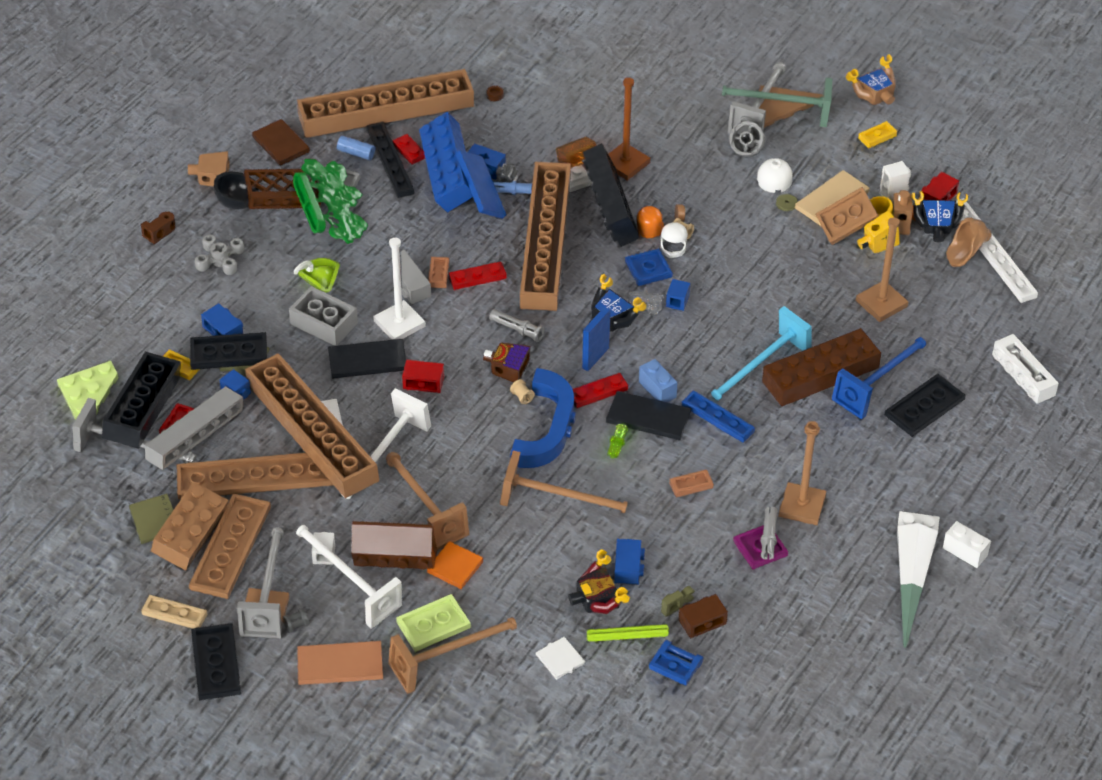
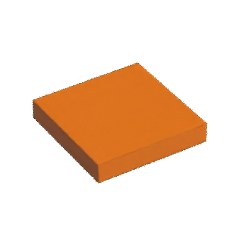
M449 541L437 555L434 569L427 568V573L462 590L483 563V557Z

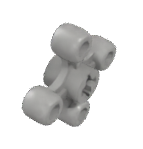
M213 235L204 236L202 246L204 250L211 253L208 256L204 254L196 256V269L204 272L213 263L217 267H222L226 275H234L237 272V263L233 258H229L231 254L241 255L244 252L243 240L239 238L232 239L230 245L226 246L224 243H217Z

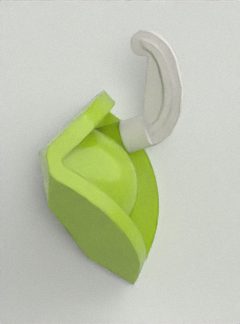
M316 258L300 263L295 268L294 274L299 275L316 289L327 293L333 287L340 264L328 258Z

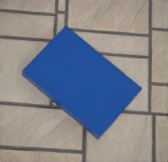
M606 307L583 329L582 369L589 371L609 349L610 309Z

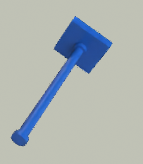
M918 337L915 343L864 381H861L842 368L837 374L832 400L862 420L867 415L873 390L870 385L915 351L923 349L926 346V341L922 337Z

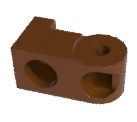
M168 211L162 212L159 217L150 223L145 221L141 224L142 236L153 244L159 242L176 228L174 214Z

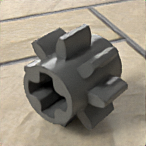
M503 164L496 171V179L499 182H513L518 178V170L511 164Z

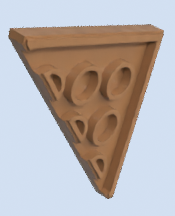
M760 85L759 91L763 90V85ZM772 87L769 91L770 93L822 97V94ZM764 99L759 109L766 110L764 128L774 124L775 121L781 118L783 120L794 115L797 111H804L813 107L814 104Z

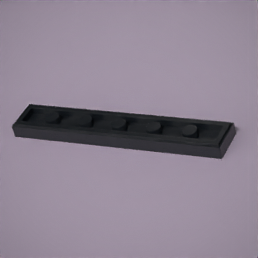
M384 122L367 125V131L397 198L414 195V188Z

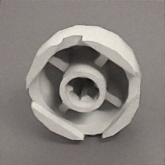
M768 159L758 169V185L763 190L775 193V190L783 192L789 189L792 184V169L782 159Z

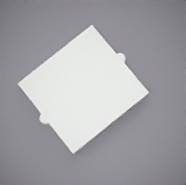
M565 637L553 643H548V646L536 652V656L556 680L567 673H573L574 669L585 664L584 659Z

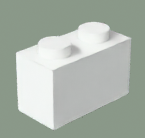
M903 161L883 166L879 192L883 197H887L891 201L893 200L894 193L909 190L911 171Z
M956 521L945 534L943 549L978 568L988 556L991 540Z

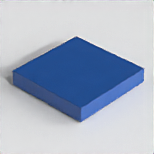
M660 249L625 257V262L638 286L672 278L673 273Z

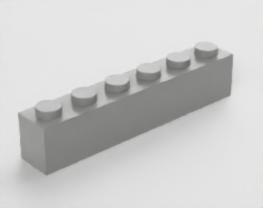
M226 386L217 391L212 397L203 401L201 405L188 412L187 415L177 420L166 430H163L154 439L148 441L145 444V459L164 470L243 411V397Z

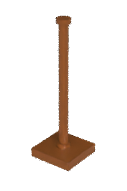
M625 78L623 80V85L625 86L623 143L609 153L618 175L627 181L650 163L649 156L630 146L632 86L634 85L632 78Z

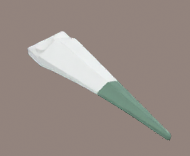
M899 511L897 541L903 646L905 648L907 647L936 543L939 517Z

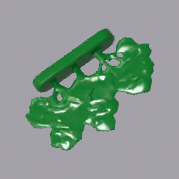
M304 159L305 163L301 167L303 172L294 174L293 185L314 234L323 233L326 228V221L331 224L329 228L330 236L335 239H343L347 244L353 243L354 238H360L363 235V231L368 227V224L359 215L349 210L350 207L356 206L358 203L357 199H360L363 194L355 187L344 184L348 176L343 165L331 161L324 167L316 159ZM312 187L319 190V198H316ZM318 202H323L327 205V214L322 213ZM329 217L336 218L339 223L332 222V219H329Z

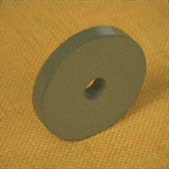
M782 194L777 197L776 206L783 211H792L795 209V204L798 201L793 195Z

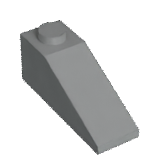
M402 250L403 288L401 290L403 297L408 299L412 305L431 297V284L407 252Z

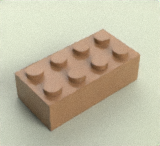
M193 481L155 536L151 552L187 570L220 521L227 507L228 500Z

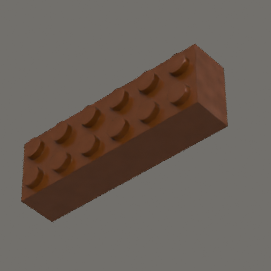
M862 328L765 365L763 367L762 382L780 406L783 407L835 386L838 371L842 368L855 377L878 369L881 352Z

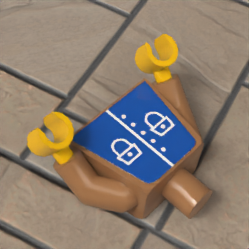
M890 54L886 56L887 61L884 60V56L880 59V64L885 66V69L881 67L858 77L859 73L856 69H852L851 72L849 71L846 74V79L852 81L853 84L851 85L858 98L867 100L873 105L883 101L887 105L894 102L895 97L893 95L896 83L893 69L889 65L892 61Z

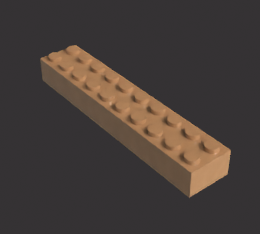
M461 69L298 99V116L305 138L367 127V125L379 122L388 123L474 107V90L466 70Z
M535 162L520 289V309L557 311L571 180V164Z
M279 353L245 369L251 390L344 498L379 482L377 464Z

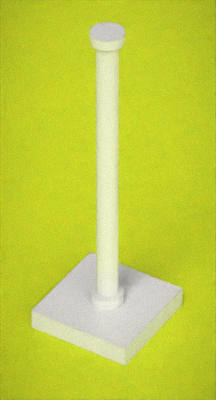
M391 238L389 246L392 249L395 305L374 315L373 319L393 340L404 339L426 327V323L405 300L402 301L399 254L401 240L399 238Z
M396 388L393 390L391 397L394 413L400 419L370 456L374 462L379 459L406 422L426 432L430 429L431 421L427 403Z
M302 525L298 528L296 534L299 537H304L370 596L365 600L367 626L372 629L402 606V582L397 577L376 591L308 531L307 526Z

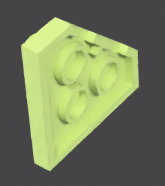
M108 361L57 379V384L75 420L88 398L96 400L97 415L99 406L105 402L110 393L111 386L118 380V373L112 362Z

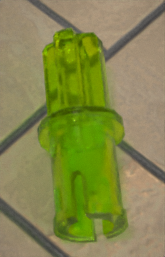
M617 424L614 435L610 438L607 455L611 459L617 458L621 447L625 445L624 439L628 427L624 424Z

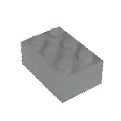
M312 286L289 308L291 325L334 346H337L358 324L356 307Z

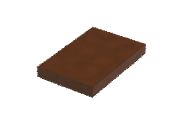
M282 119L252 132V137L280 166L310 152V147Z

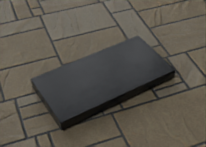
M266 332L190 338L191 370L251 366L267 359Z
M403 338L328 347L332 379L404 371L406 355Z
M937 373L886 409L884 415L913 437L965 400L966 395Z
M617 391L606 417V423L681 440L691 408Z
M233 623L191 629L199 701L241 695Z

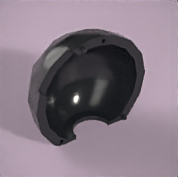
M229 171L217 175L214 180V192L218 201L231 209L247 208L249 197L244 173ZM256 187L252 190V192L259 191V189Z

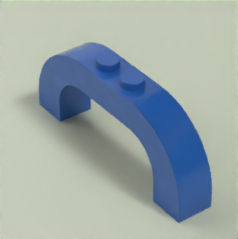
M536 368L532 381V390L537 396L553 400L557 407L549 433L544 438L537 441L514 440L510 459L513 450L521 452L518 468H535L552 462L564 449L566 439L571 437L572 426L570 425L575 423L576 419L574 392L568 381L555 372Z

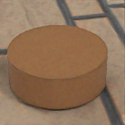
M676 204L675 219L680 218L682 222L685 220V206L683 204Z

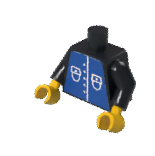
M913 192L911 198L915 201L913 204L914 219L924 229V233L933 234L934 242H943L944 234H950L951 229L956 228L963 217L964 203L968 200L967 193L965 199L960 200L959 192L957 194L958 203L956 204L955 200H923L924 195L922 192H919L920 197L915 199V193Z
M603 274L600 277L602 286L598 287L591 305L592 320L606 307L610 309V332L629 327L638 316V311L646 309V303L637 297L633 300L632 305L611 289L606 290L607 287L612 286L613 280L610 277L604 283L607 276Z

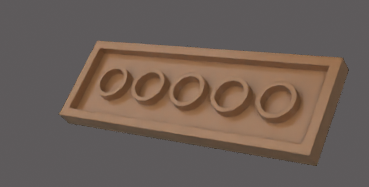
M233 493L189 583L190 590L225 599L229 598L271 509V502Z

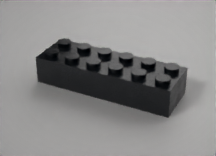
M601 143L584 151L585 159L583 163L585 168L589 169L587 175L590 181H593L591 187L594 193L598 194L595 198L598 205L602 206L599 210L602 217L606 218L604 224L608 231L611 230L610 234L613 241H618L622 247L640 239L617 170L604 145Z
M145 351L103 419L102 438L139 449L180 379L181 361Z

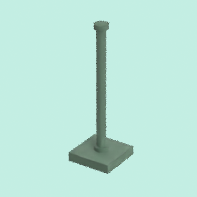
M833 78L825 79L823 95L820 98L727 88L724 85L722 96L727 94L819 105L818 107H821L820 127H827Z

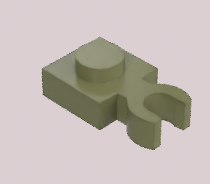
M687 586L681 592L678 590L666 595L662 599L661 605L663 615L668 617L678 611L679 608H682L684 603L691 602L694 599L691 594L695 593V591L690 586Z

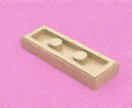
M149 595L141 610L142 615L189 628H200L207 616V610Z

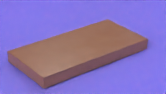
M381 641L297 646L299 685L383 679Z

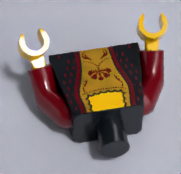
M602 549L597 552L596 557L598 561H594L577 580V592L568 594L571 606L582 603L588 613L609 614L612 610L620 607V602L627 603L630 600V597L627 595L628 591L624 587L616 589L606 567H602V564L606 565L611 562V557L606 555L607 552Z

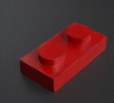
M408 134L392 140L395 148L411 165L425 159L424 150Z

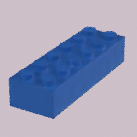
M447 111L419 129L435 202L448 213L473 196L456 156V153L460 150L466 152L460 125Z

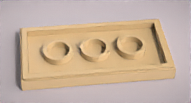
M842 170L797 202L795 209L821 226L815 215L816 213L861 187L864 188L866 193H869L870 188Z

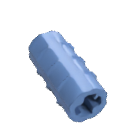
M343 135L337 143L339 151L369 161L372 160L375 153L373 145Z

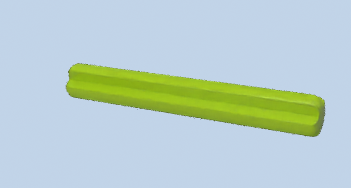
M667 624L587 630V640L589 642L666 637L669 635Z

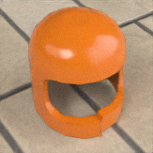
M646 206L640 209L637 214L639 235L644 238H655L661 235L664 223L660 210L653 206Z

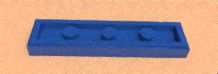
M694 390L682 401L681 406L691 408V412L742 443L755 432L754 426Z

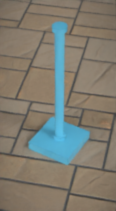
M783 306L779 310V334L782 336L717 390L714 389L711 392L713 398L719 401L725 392L787 341H790L802 351L811 348L812 326Z

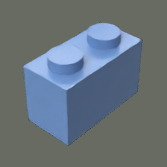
M656 359L639 367V383L655 400L669 402L677 398V381Z

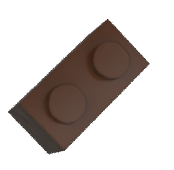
M716 594L703 597L697 602L686 604L679 608V622L690 639L727 624L728 611Z

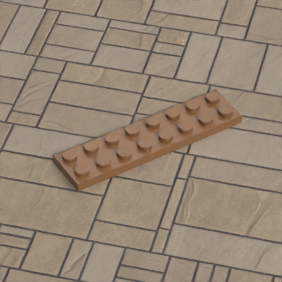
M307 453L177 464L178 499H182L193 481L218 495L333 485Z

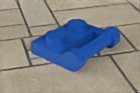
M665 640L650 662L649 669L687 686L696 670L701 666L704 657L699 654H691L672 645V642Z

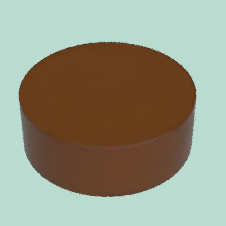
M490 86L486 91V95L490 101L496 102L503 99L504 91L500 86Z

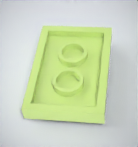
M452 594L396 617L398 626L415 652L471 628L470 621Z

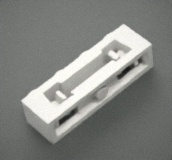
M1014 334L995 341L993 357L1000 362L1005 371L1015 379L1016 383L1027 392L1030 398L1038 404L1056 396L1059 383ZM1014 344L1021 350L1020 353L1014 348ZM1040 372L1043 374L1046 380H1043V378L1040 375Z

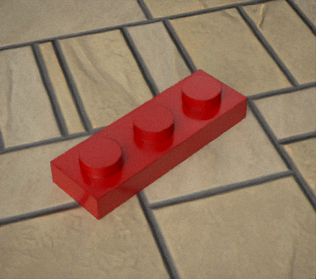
M501 261L448 273L453 290L507 279V274Z
M617 373L574 388V405L576 408H580L614 396L617 391H628V384L621 373Z

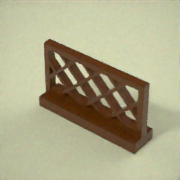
M244 169L249 209L302 208L296 191H288L290 187L294 188L293 180L290 181L285 178L286 175L294 177L295 173L303 172L302 169ZM273 175L276 177V179L272 181L271 179L267 178V176ZM249 176H257L259 179L254 181ZM280 180L287 184L284 188L277 184ZM265 181L269 186L265 188L259 183ZM255 187L261 190L260 192H252ZM274 187L279 191H270V189ZM312 187L316 198H319V190Z

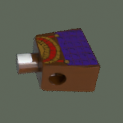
M502 342L499 344L496 352L485 350L483 360L491 362L492 374L514 383L522 378L530 361V346Z

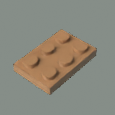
M863 187L815 214L832 245L879 217Z

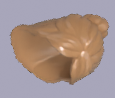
M969 217L961 221L953 241L946 252L951 266L961 267L965 265L982 244L991 239V231L981 220Z

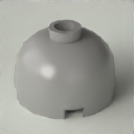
M743 121L732 129L729 135V143L738 155L753 157L763 149L765 135L756 123Z

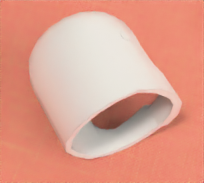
M668 223L661 232L660 251L668 258L682 256L687 246V230L680 223ZM663 242H682L684 247L681 251L669 252L664 249Z

